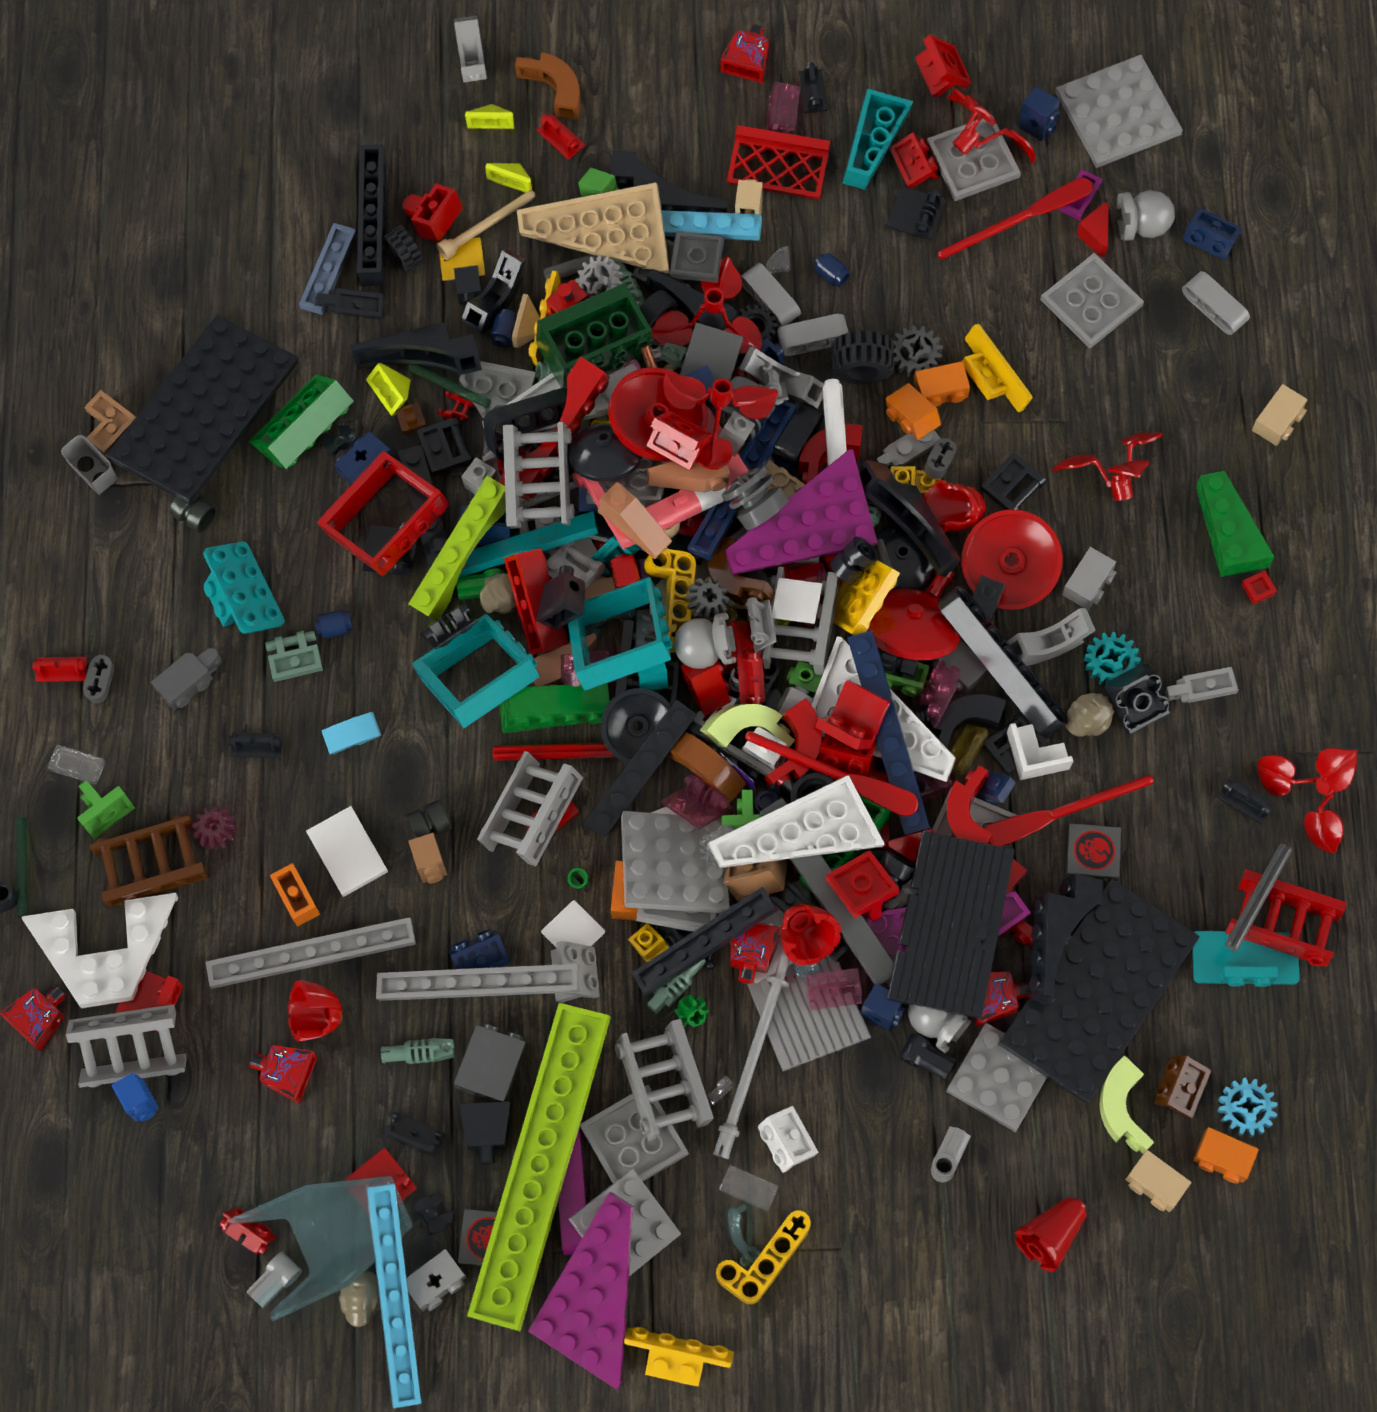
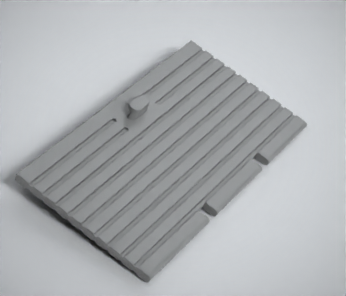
M801 881L794 882L793 884L813 902L810 892L803 889ZM776 906L778 911L761 921L760 924L769 925L772 923L776 927H781L784 913ZM827 955L825 959H821L816 964L809 965L807 963L806 966H800L792 963L788 966L785 974L787 979L785 980L784 978V981L788 982L789 986L781 987L767 1030V1035L782 1071L871 1038L852 992L844 995L841 989L848 987L849 984L839 961L836 963ZM766 979L758 983L747 984L760 1018L771 987V983Z

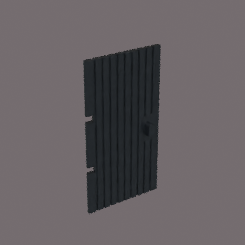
M922 831L910 886L912 889L919 890L918 896L912 894L908 896L898 943L899 945L907 946L906 952H896L887 1000L977 1019L982 1018L1015 849Z

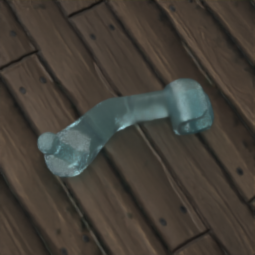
M635 608L587 625L585 629L586 635L595 633L596 637L601 634V629L599 628L601 625L612 619H632L636 616L637 609Z
M742 1204L738 1209L730 1208L728 1210V1224L731 1239L742 1255L740 1258L742 1266L750 1267L753 1261H756L759 1257L760 1252L754 1247H748L743 1239L740 1226L741 1213L747 1207L745 1204Z

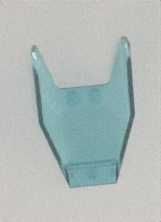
M392 1176L304 1185L228 1219L231 1225L275 1219H286L291 1225L310 1272L308 1277L269 1313L272 1321L348 1287L375 1262L367 1187L394 1183ZM395 1185L402 1237L413 1225Z

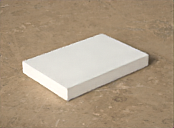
M351 806L306 830L343 897L388 872Z

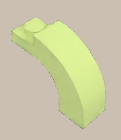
M736 704L723 708L710 717L700 729L702 733L719 747H727L740 730L749 726L756 728L758 726L785 742L789 747L795 741L789 735L791 731L781 723L777 725L782 715L769 707L758 704Z
M1124 1055L1112 1068L1102 1086L1100 1094L1101 1118L1106 1130L1115 1142L1124 1135L1127 1138L1126 1143L1134 1151H1141L1144 1154L1154 1141L1132 1121L1126 1108L1128 1092L1144 1074Z

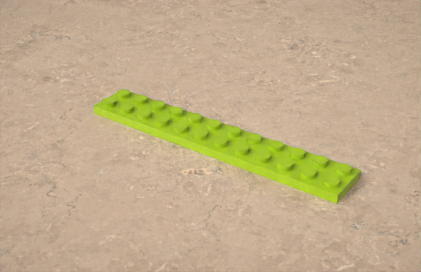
M562 1003L558 1004L468 1311V1317L521 1331L611 1019L609 1015Z

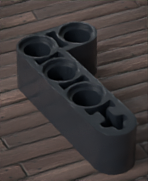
M556 389L488 411L483 418L485 441L487 447L496 458L504 461L503 425H514L523 434L558 423L566 405L568 389Z

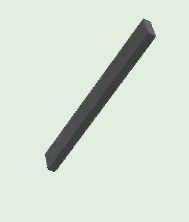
M781 798L760 811V815L763 817L787 804ZM821 855L791 858V861L824 910L831 913L837 919L841 927L840 934L873 983L881 985L889 980L894 967L893 961L862 915L854 919L827 883L826 875L832 871Z

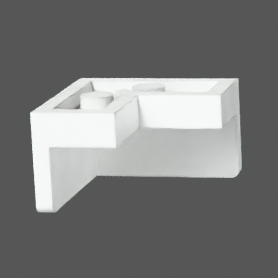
M1016 723L1010 724L1007 736L1020 780L1070 769L1073 758L1072 756L1068 757L1064 743L1039 748L1033 724L1018 728Z

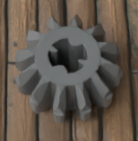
M707 577L705 582L698 578L695 581V585L691 584L688 587L690 593L685 596V600L691 602L687 606L688 610H696L694 617L702 614V617L708 620L709 616L714 619L716 614L725 612L726 606L724 604L729 602V598L724 596L727 588L720 589L718 587L721 583L720 580L713 584L711 577Z

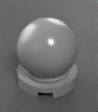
M1148 190L1139 193L1134 199L1130 192L1118 194L1117 209H1121L1122 221H1117L1121 240H1134L1136 233L1144 238H1155L1164 235L1171 227L1175 219V209L1170 198L1165 194Z
M726 612L716 614L713 622L705 618H694L685 622L678 629L674 638V649L677 657L684 665L693 669H704L714 665L719 658L724 665L736 662V658L731 656V652L736 651V644L732 626H726L725 620L729 618Z
M909 1004L908 1017L912 1027L919 1034L927 1038H937L936 1047L943 1053L949 1050L947 1044L951 1040L956 1043L971 1023L967 1019L968 1016Z

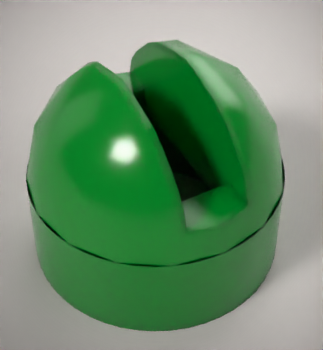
M574 868L568 874V882L573 888L583 889L589 883V874L582 868ZM577 873L583 878V884L575 877Z

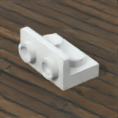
M793 1106L768 1116L758 1125L762 1140L767 1143L773 1154L774 1162L783 1173L794 1165L810 1159L819 1153Z

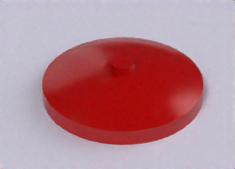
M650 367L635 370L619 381L609 401V420L618 439L632 452L651 460L672 461L646 446L654 430L650 427L654 418L672 411L706 430L708 424L707 408L705 402L702 405L696 403L695 408L691 411H681L672 407L664 394V376L666 373L674 376L681 375L667 369Z
M1003 510L985 517L971 530L963 546L962 569L967 584L975 592L980 577L983 575L1007 585L997 607L1003 610L1025 609L1042 601L1056 586L1062 570V549L1056 534L1044 520L1022 510Z
M913 589L889 590L883 600L881 609L874 614L867 630L873 631L877 646L880 649L897 657L911 660H932L944 657L953 652L962 639L938 607V602L942 598Z

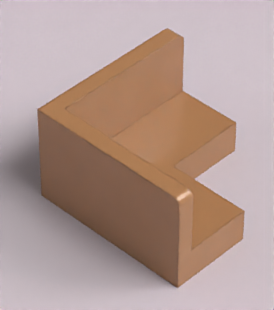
M100 390L84 408L86 412L101 422L87 439L106 457V454L136 416Z
M788 859L726 867L723 883L737 901L743 900L761 887H764L768 894L783 891Z

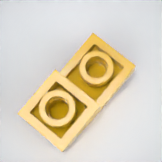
M891 466V473L897 482L915 485L921 494L927 492L935 484V481L941 480V478H930L924 470H916L915 466Z
M648 923L628 939L646 962H649L670 948Z

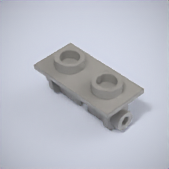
M773 369L767 370L764 373L765 385L760 387L779 391L775 405L789 400L785 383L779 382L778 373Z
M749 598L745 607L748 610L752 633L750 637L753 641L754 651L758 652L777 642L770 600L768 599L761 603L757 601V598Z

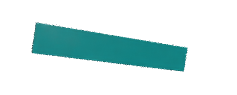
M592 511L574 517V519H571V525L566 526L558 522L476 548L470 554L459 577L504 564V558L538 548H542V551L596 535L598 534L596 515Z

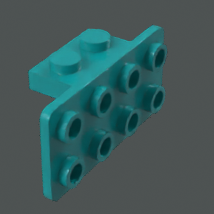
M246 542L214 546L204 550V558L211 570L209 577L203 585L206 596L209 597L214 607L215 615L220 619L223 627L232 625L235 620L240 632L246 634L280 627L284 624V617Z
M1225 931L1194 932L1200 936L1192 948L1193 979L1196 983L1228 984L1233 987L1255 984L1257 987L1271 986V984L1295 985L1300 980L1298 957L1247 940L1243 941L1238 951L1234 952L1225 946L1229 934H1226ZM1275 932L1287 937L1290 935V932Z

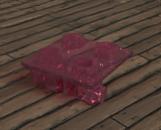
M943 659L940 660L937 668L933 669L931 680L927 688L922 691L920 697L922 706H926L928 709L927 713L934 728H937L957 688L956 683L960 677V669L956 666L947 668Z
M691 774L687 775L684 780L686 787L661 801L663 805L699 830L732 810V807L729 806L730 801L727 800L725 794H722L713 786L710 787L709 783H704L697 775Z

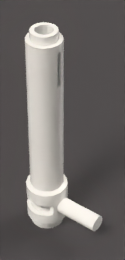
M837 379L826 380L825 385L822 387L828 466L847 451L842 385Z

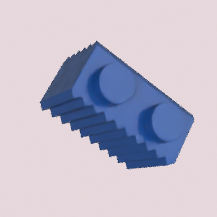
M131 1073L113 1083L112 1087L125 1112L135 1121L140 1120L143 1122L152 1118L159 1106L146 1086L147 1083L136 1073Z

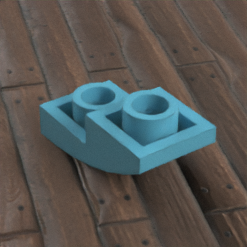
M373 712L351 718L322 730L329 754H336L354 745H361L381 736Z

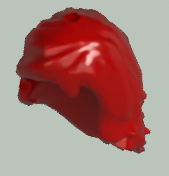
M941 479L935 481V484L922 494L944 533L961 531L976 526L983 519L986 512L983 496L974 487L947 483V481Z

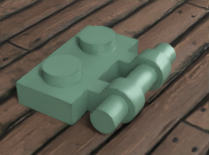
M303 630L296 632L297 635L285 638L278 636L274 637L275 640L265 642L267 652L277 650L278 653L268 656L274 682L323 671L317 644L307 645V642L317 640L315 631L305 633ZM299 645V649L285 651L286 647Z

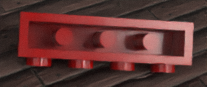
M542 548L504 558L530 654L534 655L567 645V633L563 627L555 630L536 621L544 585L550 581L546 567L547 561L543 555Z

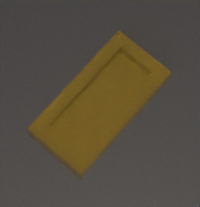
M968 724L965 726L950 751L956 758L951 772L962 775L967 773L990 734L985 728Z

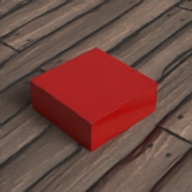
M1265 570L1243 580L1241 583L1253 605L1277 593Z

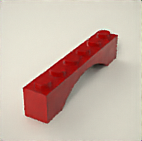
M581 356L567 376L566 405L559 421L565 423L567 428L571 429V435L573 436L579 432L582 425L581 421L585 415L590 414L594 409L595 400L599 394L604 393L608 388V380L610 379L607 373ZM558 425L553 432H558ZM544 442L536 450L522 457V459L558 457V442ZM554 467L523 469V471H519L520 481L523 484L541 483L544 477H548ZM504 471L503 475L501 476V478H500L499 481H498L500 484H502V485H504V486H505V471ZM538 493L524 494L521 498L529 502Z

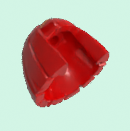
M800 903L788 908L783 915L780 929L783 950L789 960L797 965L806 966L807 963L812 965L820 962L821 959H825V956L830 955L835 950L834 947H837L841 938L839 934L841 933V927L837 919L831 913L817 906Z
M298 980L294 983L289 996L290 1001L288 1002V1015L291 1016L288 1018L289 1028L291 1029L290 1032L295 1041L302 1042L316 1039L334 1031L341 1023L343 1017V1009L338 997L331 990L314 982Z

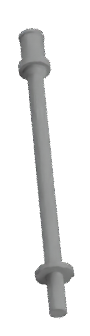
M784 954L780 956L774 977L767 976L766 978L771 983V987L727 1122L723 1123V1126L720 1125L718 1129L720 1135L713 1155L723 1157L724 1159L729 1160L735 1137H738L740 1133L737 1131L736 1125L781 987L789 986V983L784 981V977L790 960Z

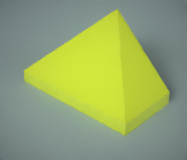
M490 104L465 112L467 128L514 129L513 112Z
M486 164L485 169L488 180L525 193L530 190L532 191L531 179L521 164Z
M378 363L366 381L390 415L395 416L396 410L400 409L408 398L411 380L388 366Z

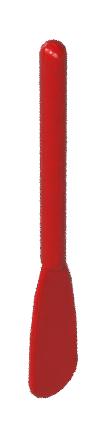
M1086 178L1075 179L1039 199L1029 208L940 250L937 256L939 259H945L1030 217L1048 213L1087 197L1093 191V184Z
M749 731L745 735L746 740L837 780L849 775L858 794L900 816H911L918 809V799L910 791L871 777L844 772L757 733Z
M1147 775L1052 810L1035 811L988 824L983 829L993 835L994 842L992 845L1002 847L1044 828L1057 818L1153 784L1154 778L1151 775Z

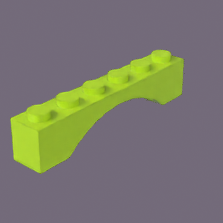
M486 476L410 600L409 605L435 621H439L438 619L451 601L459 575L470 554L485 533L506 511L504 485Z

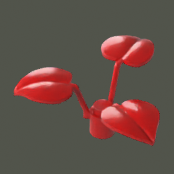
M957 89L952 90L947 99L965 106L972 112V116L964 130L952 142L962 154L966 156L974 146L979 149L981 145L1005 134L1027 154L1031 165L1034 163L1035 153L1033 148L1022 136L1012 129L1004 128L979 141L980 134L975 128L982 118L991 126L996 124L995 120L974 98L969 95L965 96Z
M729 257L721 259L718 283L701 282V288L705 294L704 304L700 305V309L692 322L689 323L688 317L682 312L669 311L661 315L652 328L651 337L660 345L665 346L666 343L685 347L690 344L693 334L690 328L696 324L703 311L706 310L710 314L721 313L724 323L728 327L723 331L743 337L739 355L746 354L749 347L761 350L762 347L761 334L753 321L741 316L735 318L732 324L728 321L726 309L724 308V299L734 298L742 288L741 276Z
M667 373L664 376L663 390L667 401L678 410L691 411L695 408L696 403L702 405L709 397L712 404L717 408L713 437L709 444L703 446L696 461L699 465L709 470H718L726 466L731 460L733 453L730 441L723 438L717 439L721 409L729 405L731 400L732 405L739 407V412L744 417L762 419L771 412L779 394L778 390L759 386H743L734 391L732 390L733 385L729 380L717 379L713 382V386L708 388L706 393L705 386L701 381L692 377L674 376Z
M1163 432L1138 433L1124 438L1122 444H1128L1127 462L1107 468V472L1116 473L1112 475V480L1109 479L1099 460L1096 459V455L1092 454L1069 457L1058 463L1052 471L1054 473L1058 469L1079 468L1094 464L1106 481L1107 487L1112 488L1115 501L1130 499L1133 497L1131 476L1140 478L1143 470L1149 465V460H1132V449L1137 444L1149 443L1157 438L1161 439Z
M1340 748L1323 750L1318 755L1316 762L1317 771L1321 776L1305 779L1293 778L1296 768L1288 758L1280 755L1262 757L1257 764L1260 780L1264 788L1272 795L1283 796L1291 791L1292 784L1313 782L1316 783L1318 792L1326 795L1318 807V812L1311 811L1306 814L1304 827L1308 838L1314 845L1329 853L1337 852V848L1344 835L1343 821L1336 812L1332 810L1324 811V807L1330 799L1334 798L1333 793L1345 790L1351 784L1357 767V750Z

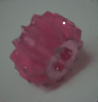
M214 805L212 812H210L207 807H204L205 814L203 816L196 814L195 817L199 822L192 824L193 829L196 830L193 834L195 839H200V844L203 847L209 844V847L214 850L217 843H219L222 848H225L224 840L233 841V836L230 833L237 831L236 826L233 825L235 822L234 816L229 815V811L226 808L220 811L219 807ZM214 824L218 827L215 831L211 827Z

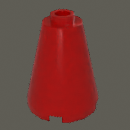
M1067 1197L1024 1224L1015 1232V1234H1018L1015 1242L1019 1249L1031 1262L1036 1259L1042 1263L1039 1268L1049 1272L1055 1271L1060 1266L1087 1216L1085 1205L1077 1198Z

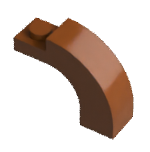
M542 52L540 60H535L531 57L516 58L515 69L517 78L542 81L555 89V117L579 119L581 109L579 83L573 70L564 61Z
M687 732L681 735L666 755L667 758L684 765L694 772L716 796L728 802H732L747 784L723 757Z

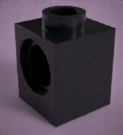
M478 265L454 268L459 305H467L468 301L477 297L482 292Z

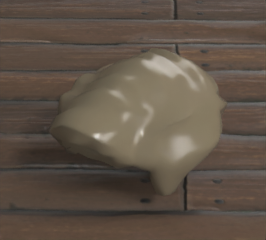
M496 573L492 577L485 578V585L480 592V602L482 608L487 613L494 611L506 614L513 612L517 608L508 573Z
M1090 693L1082 695L1078 700L1074 701L1067 712L1068 723L1065 727L1068 732L1077 737L1086 735L1098 736L1110 727L1112 716L1115 712L1112 709V703L1108 700V696H1103L1102 693Z
M364 1268L360 1272L355 1271L353 1274L348 1275L341 1286L340 1306L342 1312L346 1314L345 1318L350 1325L355 1327L365 1326L371 1321L373 1315L381 1309L377 1275L366 1271Z

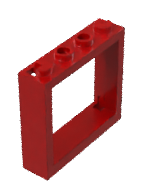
M383 451L317 523L330 538L383 577L450 504L441 491ZM395 473L429 499L373 558L339 532Z

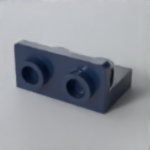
M1199 208L1191 219L1183 240L1226 260L1243 228Z
M490 929L484 930L476 935V939L469 942L467 940L459 941L452 945L453 949L449 950L456 969L497 968L510 963L496 930L492 932Z

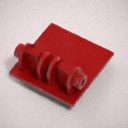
M383 1148L343 1180V1183L369 1216L367 1187L394 1183L397 1205L417 1190L416 1186L386 1148Z

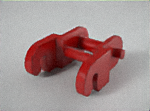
M446 391L445 396L447 398L457 401L453 410H445V412L442 409H438L437 413L449 419L455 417L461 421L468 420L469 417L466 414L469 407L474 406V403L470 399L461 398L458 393L453 392L451 395L449 391ZM459 404L464 405L462 413L457 412Z

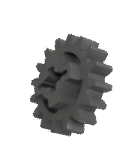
M912 325L911 331L903 328L902 335L895 334V341H893L894 366L899 365V373L906 370L907 377H910L915 371L938 366L937 362H941L943 346L939 345V337L933 338V330L926 333L925 326H922L919 331L916 330L915 325ZM919 346L918 352L915 354V357H913V353L915 352V350H917V347Z

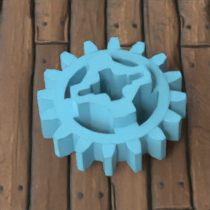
M1243 1078L1240 1085L1234 1080L1231 1083L1232 1089L1226 1087L1223 1090L1226 1096H1221L1218 1101L1224 1104V1106L1219 1107L1218 1112L1225 1113L1221 1122L1229 1121V1131L1237 1128L1238 1136L1247 1131L1248 1136L1252 1137L1255 1130L1261 1135L1264 1132L1263 1126L1271 1127L1272 1122L1269 1118L1274 1119L1277 1116V1113L1271 1111V1109L1275 1108L1278 1104L1277 1102L1270 1101L1274 1093L1265 1092L1266 1084L1258 1087L1257 1079L1248 1084L1247 1079ZM1239 1092V1101L1231 1103L1233 1095ZM1253 1092L1257 1094L1261 1099H1258L1255 1095H1253ZM1246 1102L1249 1107H1253L1249 1113L1247 1108H1242ZM1264 1112L1262 1120L1256 1123V1114ZM1233 1115H1236L1238 1118H1240L1242 1120V1123L1238 1121Z

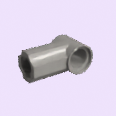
M949 1127L937 1155L933 1159L931 1175L938 1182H948L952 1179L971 1138L965 1131L957 1127ZM944 1162L950 1166L951 1170L947 1173H942L937 1169L936 1165Z
M280 1252L266 1266V1271L246 1292L262 1308H265L283 1288L290 1286L299 1277L302 1270L284 1252Z

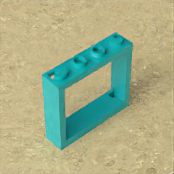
M651 577L585 600L584 615L568 623L575 674L584 691L671 660L669 649L673 648L669 635L666 634L670 630L665 617H663L667 615L664 604L660 601L664 598L660 587L655 588ZM650 603L657 640L591 664L585 626Z
M487 613L477 619L478 622L473 624L469 631L452 638L447 646L434 648L412 663L421 681L463 728L540 677L535 669L538 664L530 653L527 654L519 641L516 643L512 634L508 630H504L499 620L494 622ZM491 639H494L517 665L460 703L437 676Z

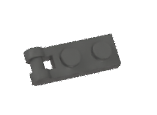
M650 609L637 610L635 648L657 640Z

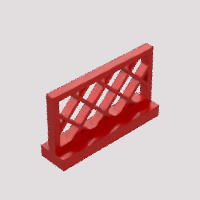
M737 125L727 184L738 186L739 180L747 179L759 182L755 176L767 170L772 179L767 183H763L762 190L820 200L830 154V141ZM739 145L750 146L754 153L742 159L738 153ZM767 149L773 150L777 156L768 163L760 155ZM790 153L796 154L800 161L789 168L783 158ZM757 156L763 166L752 173L746 163ZM813 157L822 159L821 166L814 171L806 163ZM780 160L786 170L775 176L769 167ZM803 164L809 174L798 180L792 171ZM742 165L749 174L744 179L733 178L734 171ZM787 174H790L795 181V184L789 188L783 187L778 181ZM813 178L817 183L816 192L806 191L802 184Z

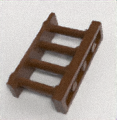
M177 815L172 817L171 821L114 838L103 837L96 840V843L89 845L90 850L95 856L102 855L110 887L107 891L101 892L103 902L108 908L123 905L125 900L149 897L209 879L207 870L202 862L198 863L194 860L187 829L195 827L190 815ZM177 833L185 865H183V868L173 871L168 864L162 837ZM152 840L160 872L158 876L148 878L144 875L137 844ZM127 847L135 879L133 883L123 886L119 882L112 852Z

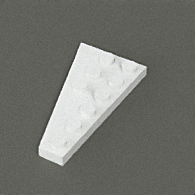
M849 775L708 843L720 868L876 848L885 845Z

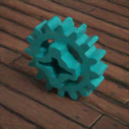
M1112 632L1111 637H1107L1105 633H1102L1101 640L1095 637L1092 641L1093 645H1088L1086 651L1089 654H1085L1084 661L1089 663L1085 669L1086 671L1093 670L1091 678L1094 679L1098 676L1100 678V685L1104 681L1111 680L1131 670L1140 663L1141 658L1135 657L1138 655L1139 649H1132L1134 641H1124V634L1120 638H1116L1115 632ZM1102 648V655L1096 658V653ZM1126 661H1129L1128 667L1123 671L1122 664H1125Z

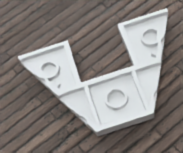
M176 893L125 900L128 948L78 956L76 912L74 909L22 916V920L79 1006L87 1008L134 1000L138 991V984L145 975L148 961L161 939L160 934L168 923V916L175 901L178 900V896Z

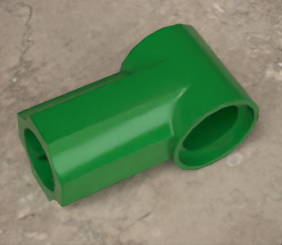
M489 569L480 575L459 577L457 580L459 600L480 598V592L485 585V578L492 577L496 573H505V571L502 569Z

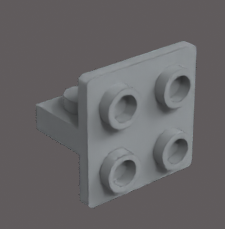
M564 941L557 942V949L551 950L552 965H580V992L555 993V1000L557 1002H566L579 997L598 998L600 995L595 948Z

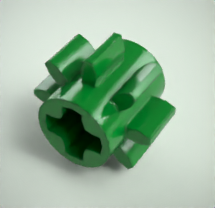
M689 994V996L679 1000L678 1009L674 1012L681 1019L683 1026L689 1023L695 1028V1026L705 1022L706 1014L710 1010L705 1005L706 1002L701 996L695 999Z

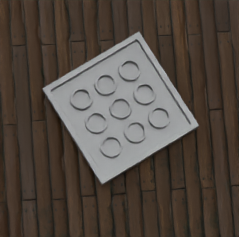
M1142 55L1056 87L1055 93L1096 168L1182 134L1183 129Z
M623 811L621 827L625 907L723 913L729 909L728 888L723 883L726 867H719L708 845L709 842L722 836V818Z

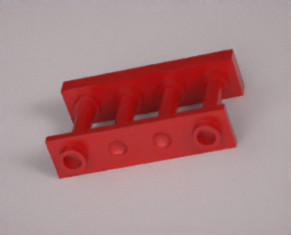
M1245 869L1238 885V889L1246 893L1240 915L1259 883L1262 874ZM1277 879L1267 896L1271 903L1264 929L1251 925L1243 941L1247 940L1307 960L1314 966L1327 967L1334 952L1325 949L1332 921L1338 922L1347 902ZM1281 904L1296 909L1289 937L1274 932ZM1307 912L1322 918L1315 945L1299 941ZM1233 918L1230 920L1225 931L1226 934L1230 935L1238 920Z

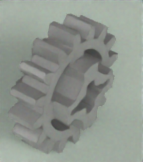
M598 255L597 259L590 257L589 264L586 262L582 263L584 269L583 271H577L580 278L575 279L591 298L623 284V282L619 281L623 273L618 271L620 265L614 263L613 259Z

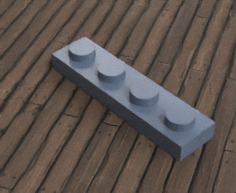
M333 223L300 300V309L323 315L326 307L315 306V296L317 293L329 294V290H334L356 238V229Z

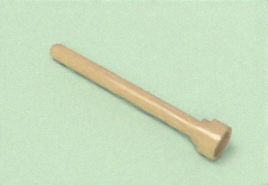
M531 190L453 240L451 238L448 240L444 239L437 243L438 251L445 260L455 256V252L458 251V247L532 201L536 196L535 192Z

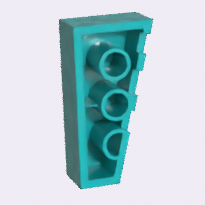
M867 89L842 184L866 189L908 117L913 101Z

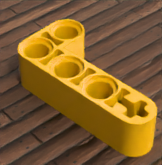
M665 549L656 558L661 561L662 567L656 566L653 563V557L650 555L645 559L643 565L648 575L667 579L664 606L667 615L663 617H665L670 632L666 634L669 635L673 648L669 649L672 653L676 652L674 649L675 637L672 636L676 628H680L685 622L691 620L692 610L687 609L688 604L691 602L685 600V596L690 593L688 587L694 584L696 561L690 553ZM677 562L683 563L687 570H681L677 566ZM675 586L681 587L684 590V594L681 595L676 592ZM673 610H678L682 614V619L676 618Z
M803 1211L792 1212L748 1271L732 1260L722 1261L716 1269V1277L719 1284L746 1304L757 1303L807 1236L811 1222L809 1216ZM802 1219L804 1229L799 1227L792 1238L789 1235L794 1226L792 1221L798 1222ZM779 1240H785L789 1243L790 1249L785 1253H780L775 1249V1243ZM763 1262H770L774 1266V1271L769 1275H764L759 1271V1265ZM731 1267L736 1271V1276L733 1280L726 1281L721 1277V1271L724 1268ZM746 1284H754L758 1288V1293L754 1297H747L743 1294L742 1289Z

